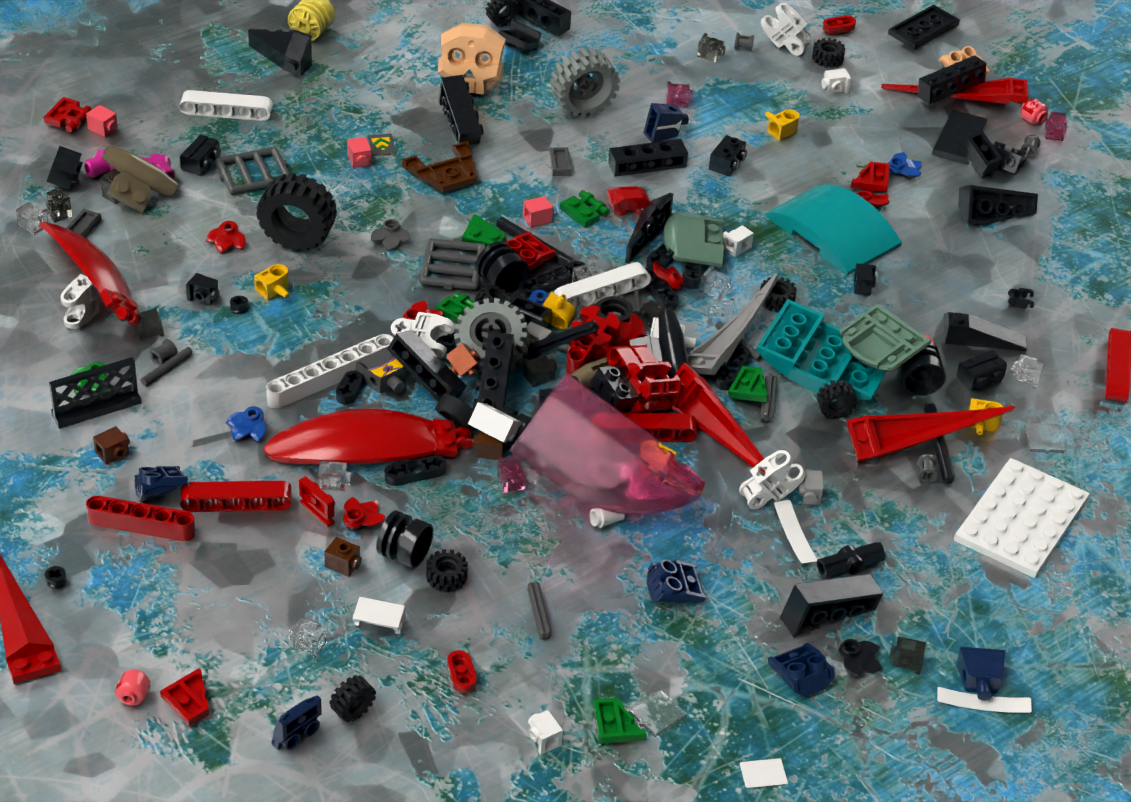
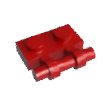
M62 97L43 117L44 123L59 128L67 124L66 130L72 132L73 129L75 130L80 126L82 120L87 119L86 113L91 111V107L86 105L82 108L79 101Z

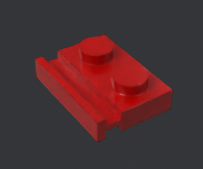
M307 476L299 480V496L302 498L300 503L327 527L335 523L332 519L335 516V501L333 497L326 494L316 482H312Z

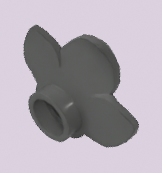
M395 219L384 221L382 227L375 229L371 234V241L382 242L384 248L388 250L396 249L400 241L410 240L409 231L402 229L399 222Z

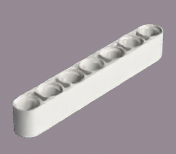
M388 334L375 336L270 381L266 385L267 405L270 408L279 409L340 383L346 372L357 371V361L387 348L393 337Z

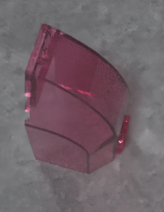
M567 372L509 450L514 458L521 462H526L530 465L533 472L538 475L542 474L571 496L596 508L615 513L646 515L674 510L699 499L706 483L686 464L682 466L675 461V455L671 451L666 453L658 446L660 441Z

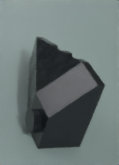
M267 29L248 30L249 46L283 70L302 76L312 66L311 35L297 30H290L289 32L282 30L268 31Z

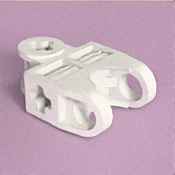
M780 3L776 6L779 20L770 15H765L761 19V26L778 49L785 45L793 55H801L804 49L811 44L810 36L803 30L807 23L791 6L786 3Z
M80 274L61 294L62 305L69 307L63 318L64 325L67 328H81L100 312L99 303L102 301L100 292L87 276ZM73 318L78 319L77 322H69Z
M418 312L415 320L406 318L395 320L391 325V331L393 335H396V333L413 330L441 359L445 357L447 348L437 343L436 340L441 336L454 333L455 324L450 319L437 314Z
M779 450L766 457L750 470L753 477L741 484L739 492L747 499V505L750 509H759L772 498L776 502L780 501L803 482L805 478L804 468L799 464H792L793 458L787 451ZM783 456H787V460L783 464L778 465V460ZM795 470H800L796 478H790V475Z

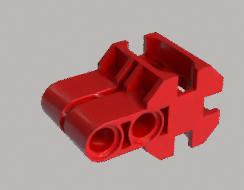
M592 305L582 308L580 311L581 322L574 320L571 328L594 320L599 325V329L594 334L570 342L565 375L567 383L570 374L587 363L606 357L610 347L618 346L620 322L616 314L610 312L606 319L597 316L601 310L600 307Z
M646 345L617 346L608 349L606 357L609 365L621 368L639 396L630 412L670 409L672 403L667 396L674 395L676 398L680 395L681 380L678 375H675L672 379L669 378L667 374L672 368L669 362L657 361Z

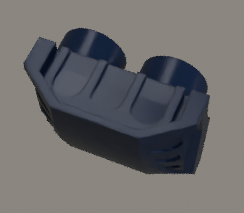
M180 466L139 468V475H134L135 494L139 501L163 496L188 482V477L184 476L180 471Z
M666 559L662 560L661 563L652 562L648 567L646 581L651 600L675 603L704 602L706 596L701 589L696 573V564Z
M805 643L803 646L775 657H768V663L771 668L792 687L795 693L805 697L826 689L835 677L834 668L826 661V657L809 643Z
M316 695L305 699L280 715L276 722L271 742L277 750L282 748V746L287 750L293 749L301 739L300 734L302 733L306 737L316 733L320 727V722L317 718L322 715L321 698Z

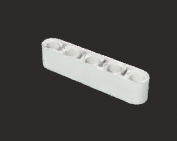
M187 90L183 93L179 109L187 115L266 121L270 117L273 102L265 96Z
M634 262L561 286L554 293L558 296L566 295V301L571 303L577 310L580 305L590 306L605 297H617L621 294L644 288L650 283L651 276L641 263Z

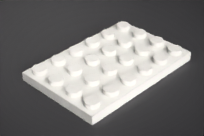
M1010 458L956 532L954 541L1030 577L1036 578L1087 502L1090 493Z

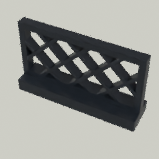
M133 357L49 382L52 401L51 415L59 429L141 404ZM129 366L124 375L119 373L122 368ZM109 373L103 381L98 379L101 374ZM116 376L120 378V380L115 384V386L109 384L112 381V379ZM81 380H88L83 387L77 385ZM126 381L131 383V385L122 387ZM94 383L99 384L94 392L88 390ZM64 385L67 386L62 394L56 392V388ZM105 388L111 389L108 392L100 394ZM73 389L79 391L74 398L68 397ZM84 394L90 396L88 398L80 400ZM64 400L69 402V404L59 406Z

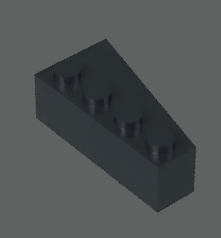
M463 75L441 77L438 102L440 105H443L442 111L444 115H447L449 126H452V133L456 142L468 141L469 145L480 143L484 130L482 124L478 122L479 115L478 111L474 110L473 96L469 95L468 82H465Z
M870 574L799 583L794 585L780 619L794 637L800 635V630L806 628L813 631L819 629V624L828 621L830 624H834L846 615L852 618L876 610L884 593Z

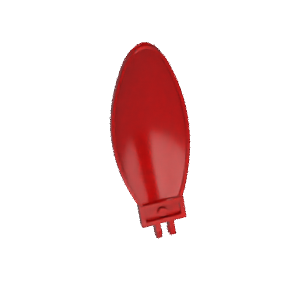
M40 221L38 226L50 234L81 268L100 292L105 306L115 311L119 320L127 321L132 326L136 325L141 317L138 304L132 299L127 283L112 260L101 249L80 234L52 223Z
M353 409L318 416L292 426L271 438L265 444L263 451L271 460L281 463L368 464L414 459L433 454L456 457L457 449H469L472 447L473 442L470 439L472 436L471 430L467 427L455 429L454 421L433 419L431 421L413 414L386 409Z

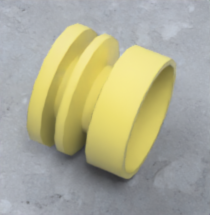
M301 0L290 11L288 24L291 30L311 35V41H314L333 23L335 11L329 0Z

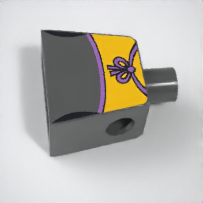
M387 348L356 362L357 371L362 374L363 382L378 393H383L390 389L399 393L404 389L405 368Z

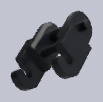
M1026 288L1010 289L1008 291L1010 296L1008 303L1024 309L1030 304V308H1033L1034 302L1024 298L1027 297L1028 293H1030V297H1033L1034 291Z

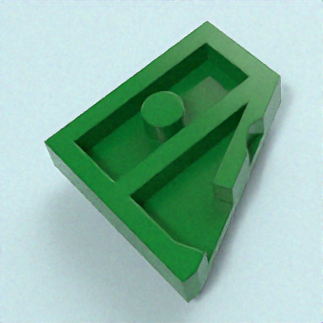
M473 215L462 236V242L485 244L486 247L496 241H505V233L477 215Z
M742 366L728 391L729 398L768 402L762 368Z
M618 698L593 699L599 744L646 740V731L644 728L640 729L634 722L635 718L624 709V705Z

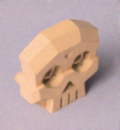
M462 22L441 34L442 56L438 61V73L443 77L463 75L465 82L469 84V93L485 94L495 83L503 78L504 63L501 62V57L506 39L488 25ZM455 52H460L461 57H457ZM487 55L489 59L484 60L482 56ZM470 69L473 74H467L466 72Z

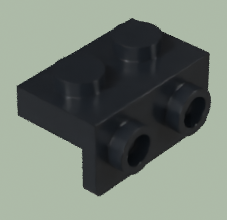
M515 20L511 21L509 30H499L498 33L506 39L505 44L515 45L522 52L537 50L541 38V32Z
M999 141L992 143L1002 158L998 168L1016 173L1019 164L1025 163L1027 156L1022 154V150L1013 147L1010 150L1005 148L1006 144Z

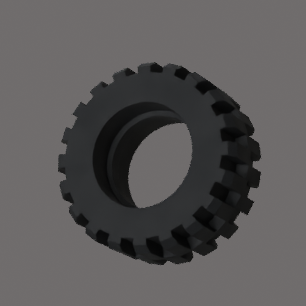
M289 173L288 176L283 174L278 176V178H274L265 189L257 205L256 215L257 219L260 220L258 223L261 229L265 230L264 234L267 237H271L274 243L281 244L283 248L288 249L289 247L295 251L300 249L303 251L310 250V248H316L326 240L337 216L336 203L332 200L333 196L330 191L327 192L325 190L326 187L322 183H317L316 179L307 178V175L304 174L298 176L296 173ZM284 205H291L301 209L310 219H301L293 216L286 210Z

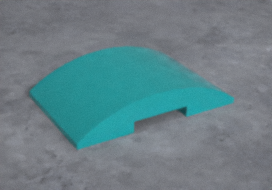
M819 184L765 213L767 218L789 234L798 233L820 249L819 256L845 275L855 271L856 263L868 264L901 246L902 243L892 226L875 207L856 193L837 185Z
M787 299L757 345V352L782 375L809 390L820 393L819 389L821 387L825 388L824 384L830 385V381L833 380L835 383H837V380H841L843 383L845 380L848 384L852 385L858 401L871 400L888 370L872 368L856 359L843 344V336L840 335L841 328L823 321L824 314Z

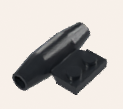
M665 310L659 313V338L645 336L629 340L630 346L646 345L657 361L669 362L672 366L667 374L670 379H672L683 363L689 364L684 335L674 310Z

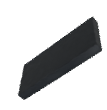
M932 5L891 27L888 30V34L912 49H916L958 26L960 19L936 5Z
M952 110L933 148L932 154L968 164L970 160L963 152L962 146L966 137L981 130L984 131L988 119Z

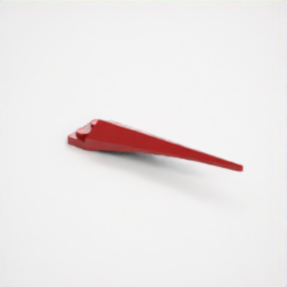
M1016 78L985 81L949 97L1009 104V101L1017 104L1026 103L1029 97L1027 80ZM881 85L882 89L918 93V85Z
M683 363L675 374L681 380V393L676 398L674 395L667 396L672 403L671 409L679 414L693 415L696 418L697 427L727 447L749 465L755 467L765 459L706 380L689 364Z
M1008 406L923 414L867 415L847 420L846 425L857 462H862L875 458L879 459L1013 411L1015 407Z
M0 555V620L7 666L13 684L62 671L54 644Z

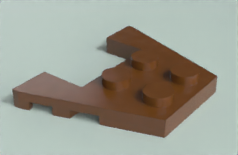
M468 141L452 145V151L457 156L456 158L425 166L417 155L401 159V166L442 193L477 183V174Z

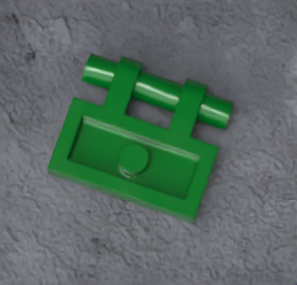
M584 190L579 192L581 199L572 196L560 202L559 209L584 228L598 222L601 213L607 216L610 212L605 203L597 201L593 194Z
M455 292L453 298L448 296L436 306V310L442 311L443 317L458 324V316L460 314L465 316L464 309L467 306L473 309L472 303L474 301L466 294Z

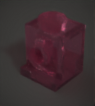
M667 81L666 104H674L678 108H688L689 101L693 99V90H690L689 84H671V82Z
M1051 112L1049 119H1046L1045 139L1064 141L1067 129L1066 113Z
M520 456L498 459L497 475L503 492L525 489L526 476L520 463Z

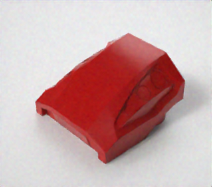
M614 187L606 192L609 205L612 207L613 212L619 216L628 214L629 210L640 215L642 208L651 202L644 187Z
M531 232L515 236L506 242L516 254L520 255L527 262L529 271L550 260L556 253L555 250H551L535 238Z

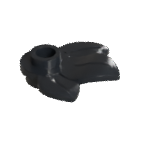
M847 639L839 646V655L844 659L843 665L850 674L860 676L862 671L874 673L881 670V664L874 656L880 648L877 644L870 641L858 642L853 639Z

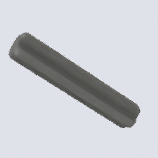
M773 373L765 376L768 402H762L760 418L765 420V422L773 419L777 376H774Z
M538 582L528 583L527 590L538 634L541 639H549L552 636V630L541 587Z

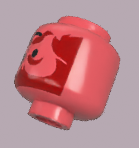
M1030 99L1022 104L1021 117L1031 125L1043 124L1048 117V108L1039 100Z
M127 670L121 675L115 688V694L126 705H140L144 702L149 692L150 680L140 670Z

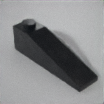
M968 185L959 188L958 207L967 224L988 225L1037 213L1038 194Z
M668 193L654 199L642 208L627 245L625 263L629 264L664 231L666 221L672 214L673 193Z
M954 312L944 314L945 344L1018 351L1027 350L1025 334L970 314Z

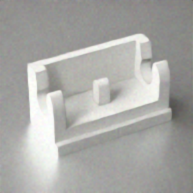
M478 402L468 424L506 443L507 440H513L522 422L488 404Z
M359 596L352 619L356 626L364 622L393 628L396 630L395 634H400L406 619L405 606Z

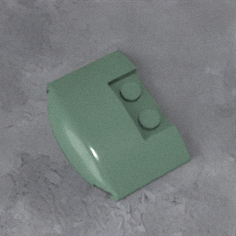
M675 211L668 218L664 227L663 239L667 251L672 250L675 253L672 256L674 260L722 267L724 253L723 219Z
M878 303L840 330V335L843 336V344L846 349L865 365L878 370L893 371L931 344L929 338Z

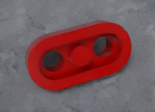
M848 15L827 18L823 21L822 29L829 35L850 32L855 29L856 19Z
M457 650L451 652L447 657V668L452 686L460 693H469L476 687V673L471 657L465 651Z

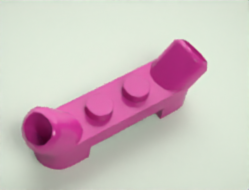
M105 149L98 150L93 158L85 161V172L93 179L103 174H120L119 171L102 158ZM152 153L150 158L141 157L174 179L175 172L171 168V160L167 156Z

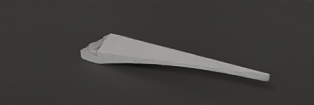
M777 273L728 323L687 353L689 365L698 374L715 375L718 369L727 363L779 279Z

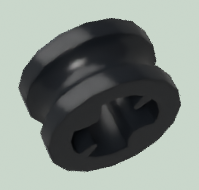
M245 296L231 298L230 310L234 314H244L249 310L248 299Z
M60 566L48 568L45 571L46 585L51 589L64 587L67 583L65 569Z

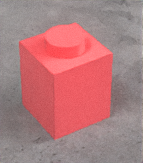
M98 105L86 113L89 130L106 137L118 129L115 112Z
M367 138L347 139V154L352 167L372 165L371 148Z
M545 196L523 201V218L530 228L552 223L554 207Z

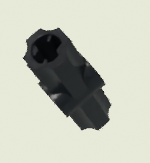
M874 542L857 548L853 545H846L837 554L817 559L816 565L818 573L822 578L844 572L855 575L861 572L867 565L884 561L886 554L881 542Z

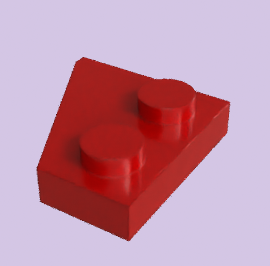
M870 161L866 168L859 172V176L856 179H852L851 188L887 192L889 163Z
M200 668L160 690L161 698L188 726L209 715V707Z

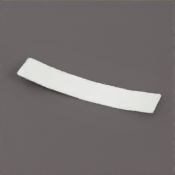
M791 501L774 502L782 527L800 563L817 561L803 534Z
M942 687L937 688V700L942 703L984 711L1032 712L1031 698L992 696L991 699L982 701L978 699L976 694L958 692Z

